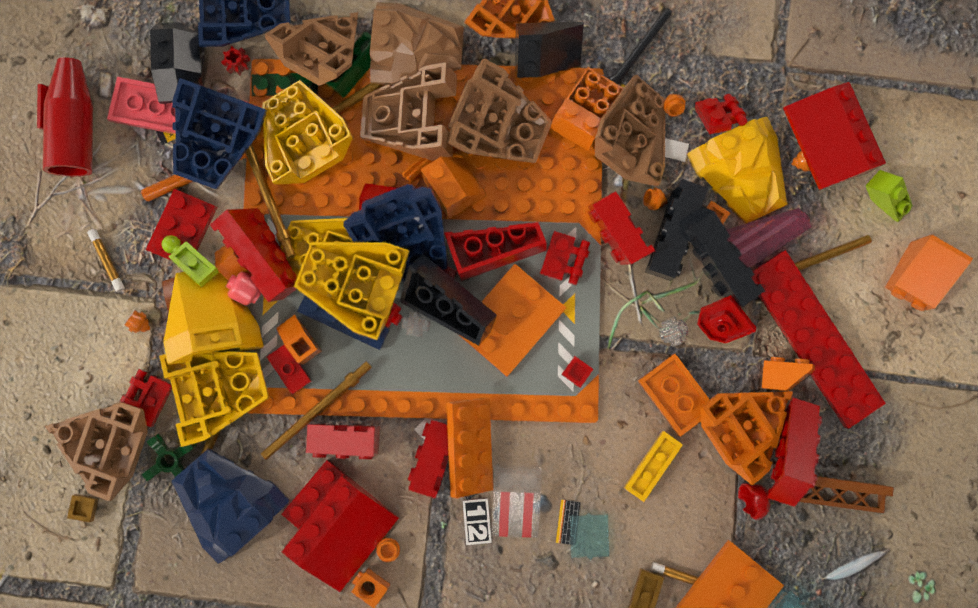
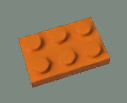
M672 354L637 380L679 437L701 422V406L710 399L676 354Z

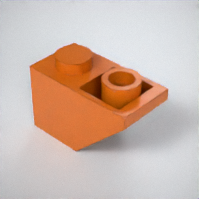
M295 314L276 328L284 345L298 364L304 365L322 352L321 348Z
M771 357L770 361L764 360L762 388L790 391L814 372L815 366L809 364V360L795 359L794 363L785 362V358Z

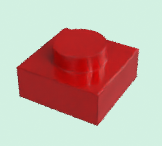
M574 356L561 375L581 388L594 369Z

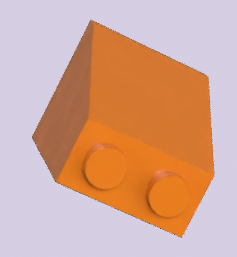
M439 157L421 169L425 184L434 192L441 209L448 219L487 196L463 158Z
M932 234L909 243L885 288L890 290L894 297L909 301L911 306L919 311L935 309L973 258Z

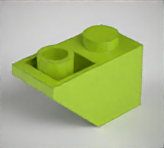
M879 170L865 185L870 199L894 221L899 222L910 212L913 205L903 177Z

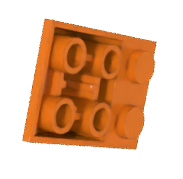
M587 67L555 114L550 128L588 151L595 141L601 118L624 88Z

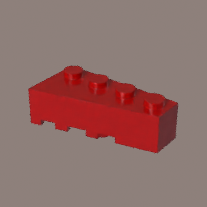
M259 208L227 209L210 224L214 231L218 230L225 238L222 242L227 249L231 247L239 257L237 262L240 266L250 271L252 274L250 279L268 302L283 300L296 290L294 285L297 276L289 265L285 253L281 250L275 235L270 230Z
M539 222L509 225L508 227L501 228L488 227L487 229L474 231L470 229L452 233V231L444 232L461 281L542 253L547 249V242Z
M792 398L785 408L787 414L780 435L781 440L775 457L779 459L771 474V479L775 480V483L768 490L767 498L795 507L810 488H814L817 481V475L814 474L819 460L816 448L820 443L818 429L822 422V416H819L820 406Z

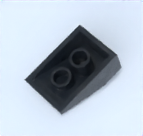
M584 22L516 23L515 69L517 78L542 77L580 66Z

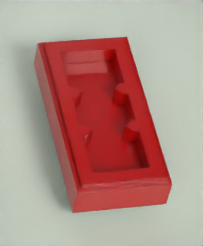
M282 345L266 356L291 395L312 382L301 364H298L285 345Z

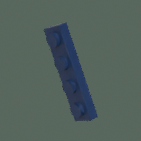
M306 295L297 312L378 350H381L390 332V329L384 327L378 340L354 333Z

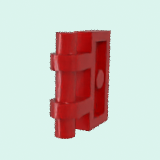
M726 94L723 97L724 102H719L717 98H708L695 102V111L709 135L729 131L732 129V124L746 125V113L743 108H739V102L736 97Z
M554 231L540 275L562 281L563 275L566 273L570 275L568 283L577 286L578 280L582 278L584 272L582 268L585 259H588L590 251H588L590 242L582 240L580 248L573 246L575 237ZM570 254L577 256L573 267L567 266Z
M138 369L136 375L131 377L129 381L131 385L126 394L122 395L120 402L143 409L146 425L153 427L172 391V385L154 375H151L148 382H145L144 378L147 372ZM140 388L143 391L138 401H136L134 398Z

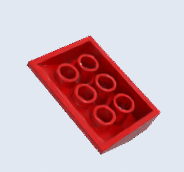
M850 82L833 86L783 107L819 190L864 175L886 164Z
M345 474L338 480L281 552L297 566L338 592H341L399 517Z

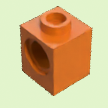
M367 568L365 573L360 571L352 582L355 587L351 592L369 606L375 608L388 590L390 583ZM366 581L372 582L375 590L372 592L366 591L363 583Z

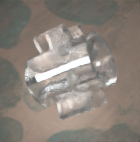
M409 312V317H403L402 328L406 329V335L423 337L424 332L429 333L431 322L426 320V316L418 312Z
M674 316L661 323L663 327L660 328L659 333L665 343L671 342L672 347L687 340L685 336L688 335L689 331L683 320L677 321Z

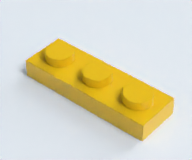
M662 431L623 488L644 502L683 444L665 431Z

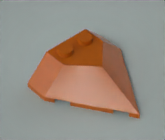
M482 0L480 4L476 5L464 23L483 37L515 39L516 23L554 22L555 19L548 0Z
M793 391L718 393L701 406V427L724 462L751 485L758 482L771 469L772 462L770 459L773 449L777 448L787 414L785 408L787 401L791 400Z

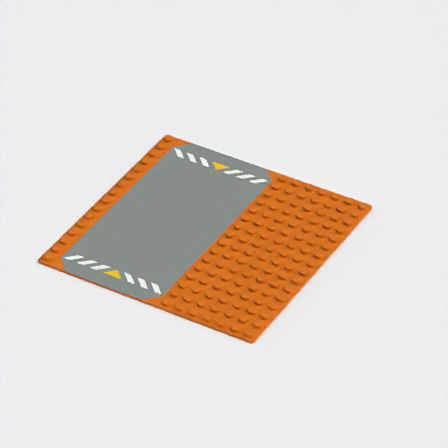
M254 59L251 64V75L279 74L287 76L290 73H296L285 67L280 59ZM462 65L460 70L454 71L457 75L456 96L435 100L434 126L443 125L448 131L450 130L449 123L467 81L473 77L478 65ZM499 66L509 74L508 78L516 86L519 85L524 90L522 93L530 102L534 101L551 121H553L555 114L587 69L570 68L542 77L517 78L515 66ZM370 68L345 98L338 95L325 83L320 86L318 85V94L316 95L333 108L371 83ZM591 68L604 76V72L602 69ZM250 82V104L262 108L263 102L275 96H265L268 91L267 88L259 90L256 86L253 88L256 96H252V82ZM277 86L276 94L283 91L284 89H281ZM363 99L340 114L353 136L344 159L305 183L273 184L265 166L263 125L260 133L252 142L285 229H288L292 220L348 218L352 213L359 211V197L365 183L396 188L411 184L416 188H428L422 173L412 182H409L403 176V172L419 156L367 141L360 137ZM550 128L536 163L467 154L453 146V157L463 158L487 196L450 219L447 218L442 210L444 232L452 231V233L470 229L474 231L487 229L488 227L501 228L508 227L509 225L539 222L547 242V249L542 253L461 281L457 271L454 280L482 302L510 268L516 264L567 307L508 377L458 334L400 303L404 287L403 281L400 283L394 303L402 308L399 314L403 318L397 326L392 323L388 328L390 332L381 350L297 312L305 296L298 289L285 299L268 302L261 293L256 303H250L247 307L260 327L264 348L246 352L258 353L269 399L248 413L305 415L345 380L344 377L349 372H354L367 361L372 366V369L359 379L360 382L356 386L346 390L319 415L447 419V402L490 398L491 420L596 423L598 421L601 268V236L599 232L601 229L597 223L594 224L588 214L590 211L588 206L602 198V161L595 157V141L587 151ZM246 155L243 209L259 208L270 230L275 235L277 231ZM554 231L575 237L573 246L580 248L582 240L590 242L588 249L590 254L588 259H585L582 268L584 272L582 278H579L577 286L568 283L570 275L564 273L562 281L540 275ZM445 238L448 253L446 250L447 266L457 270ZM570 254L567 266L573 267L577 256ZM295 314L321 348L322 352L306 364H301L312 382L291 395L266 356L284 345L276 328ZM574 356L594 369L581 388L561 375Z

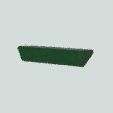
M364 31L354 43L352 66L337 78L325 83L343 98L348 95L371 66V34Z

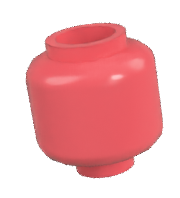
M240 272L237 276L232 275L227 282L226 287L229 288L228 296L245 306L250 303L255 304L261 292L250 279L251 275Z

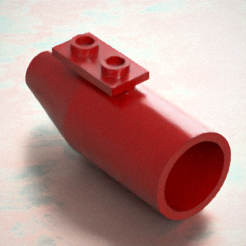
M58 58L49 86L38 84L37 128L43 130V171L49 174L79 177L88 176L93 173V104L82 62L75 58Z

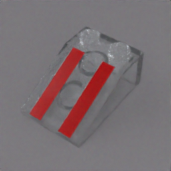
M494 466L492 536L538 538L542 472L540 467Z

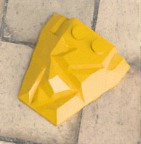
M762 117L757 120L753 119L747 122L746 125L738 126L722 133L687 153L696 174L701 179L704 178L713 187L712 190L716 194L719 193L727 201L726 205L745 224L787 205L778 138L768 117Z
M209 352L193 355L192 361L172 365L167 364L166 354L159 356L164 378L170 379L181 422L176 424L181 447L209 439L269 399L258 353Z

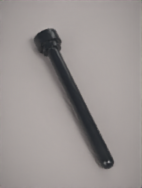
M666 8L615 75L608 76V79L621 86L624 76L672 15L670 8Z

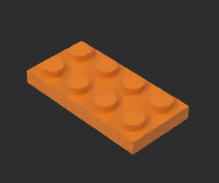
M490 398L447 402L450 497L461 498L493 491Z

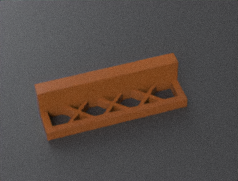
M817 476L815 486L818 487L816 489L810 488L812 492L805 498L802 497L799 502L884 513L886 496L893 497L894 487ZM825 487L830 488L835 494L828 501L823 500L818 493ZM846 491H853L857 496V499L851 504L846 503L841 496ZM870 494H877V507H870L864 499Z

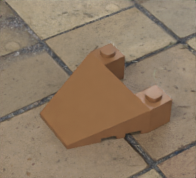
M446 62L424 66L419 69L418 73L410 77L406 75L400 78V82L392 86L387 84L363 97L360 133L362 139L429 160H436L439 157H453V146L448 144L449 131L443 125L434 126L435 100L456 96L457 75Z

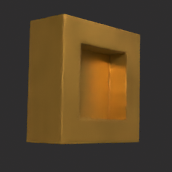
M79 494L72 495L67 518L89 523L93 522L99 498Z

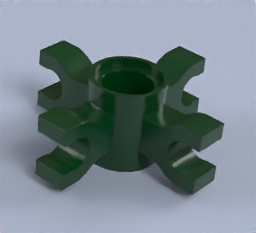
M158 433L147 441L149 446L158 454L156 464L141 475L146 481H149L161 471L171 472L176 477L185 469L181 464L183 455L196 447L197 444L180 446L178 448L168 447ZM166 454L173 456L175 460L173 465L166 462Z

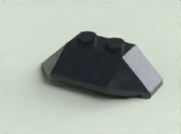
M180 22L156 24L150 30L152 77L158 102L160 104L173 103L172 100L179 78L196 84L202 77L199 37L197 32Z

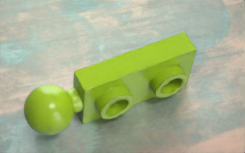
M173 235L163 239L162 248L165 252L171 254L168 256L171 261L201 288L219 273L217 268L188 242L181 245L180 240Z

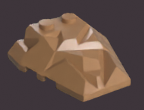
M378 2L373 13L370 45V82L392 86L400 82V78L406 75L410 77L418 73L419 69L424 66L444 62L453 71L460 70L462 67L464 26L400 3Z
M485 58L482 59L473 77L467 81L449 123L448 144L467 154L536 163L552 121L534 101L530 102L522 93L524 90L519 85L516 86L508 78L509 74L503 68Z

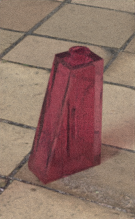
M797 208L727 229L731 236L727 240L738 247L742 254L738 258L747 267H752L812 226L809 223L808 215Z

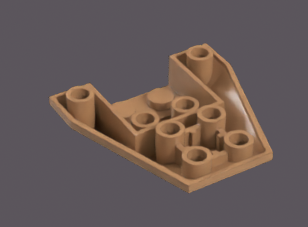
M634 75L601 118L595 137V157L625 180L659 186L665 168V111L663 109L665 99L638 75Z

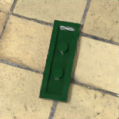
M290 73L287 76L279 74L251 75L252 96H256L253 91L254 86L259 90L267 88L268 91L265 96L276 95L277 86L281 89H286L299 80L308 88L310 87L315 94H318V85L298 73Z

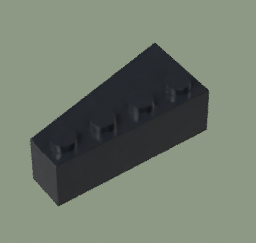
M681 179L672 189L653 246L655 251L650 255L645 273L668 281H672L676 276L679 277L683 268V264H681L683 255L686 256L690 243H688L683 235L684 229L680 222L703 207L704 198L708 190L707 187Z
M701 207L680 222L684 229L683 235L688 242L692 243L694 247L693 254L702 262L704 266L702 270L713 283L712 289L719 297L731 295L738 305L744 307L765 291L761 284L757 285L751 277L755 275L752 269L747 267L738 258L742 254L738 247L727 240L731 236L715 211Z
M424 254L409 266L399 302L479 346L490 334L497 314Z

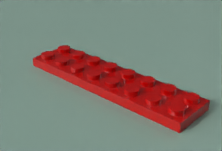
M781 251L754 269L753 273L755 275L751 277L757 285L761 284L765 290L759 295L760 299L799 359L809 360V364L815 366V371L810 376L844 428H851L885 405V401L787 251Z

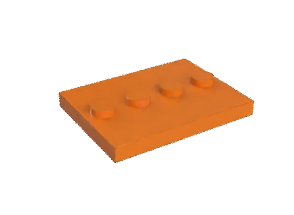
M514 264L482 300L484 305L497 314L490 334L479 346L462 336L460 337L508 377L567 307L518 265Z
M727 540L676 608H767L784 585L735 544Z

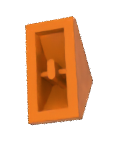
M223 246L215 252V267L228 281L232 275L237 276L240 272L252 275L249 270L241 267L237 262L239 257L231 247L227 249L226 246Z

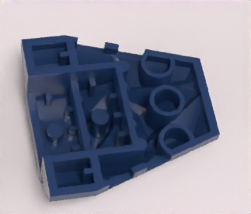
M199 0V47H224L265 34L281 23L289 22L291 25L289 0Z
M179 78L172 100L173 108H175L173 130H176V144H173V174L218 190L260 133L267 110Z
M407 184L364 201L362 203V210L352 213L343 223L353 242L389 243L409 250L402 278L404 283L409 266L423 254L442 270L448 269L442 210L431 188H416L411 184Z
M209 448L172 480V484L202 548L218 564L237 553L263 530L290 500L275 483L268 479L267 481L254 475V472L251 470H245L235 465L234 461Z

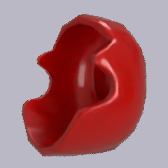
M742 483L739 487L738 498L746 503L743 511L748 513L751 519L761 520L767 515L771 507V499L767 498V489L759 484Z

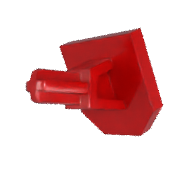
M731 295L702 307L697 325L710 340L725 344L756 332L757 328Z

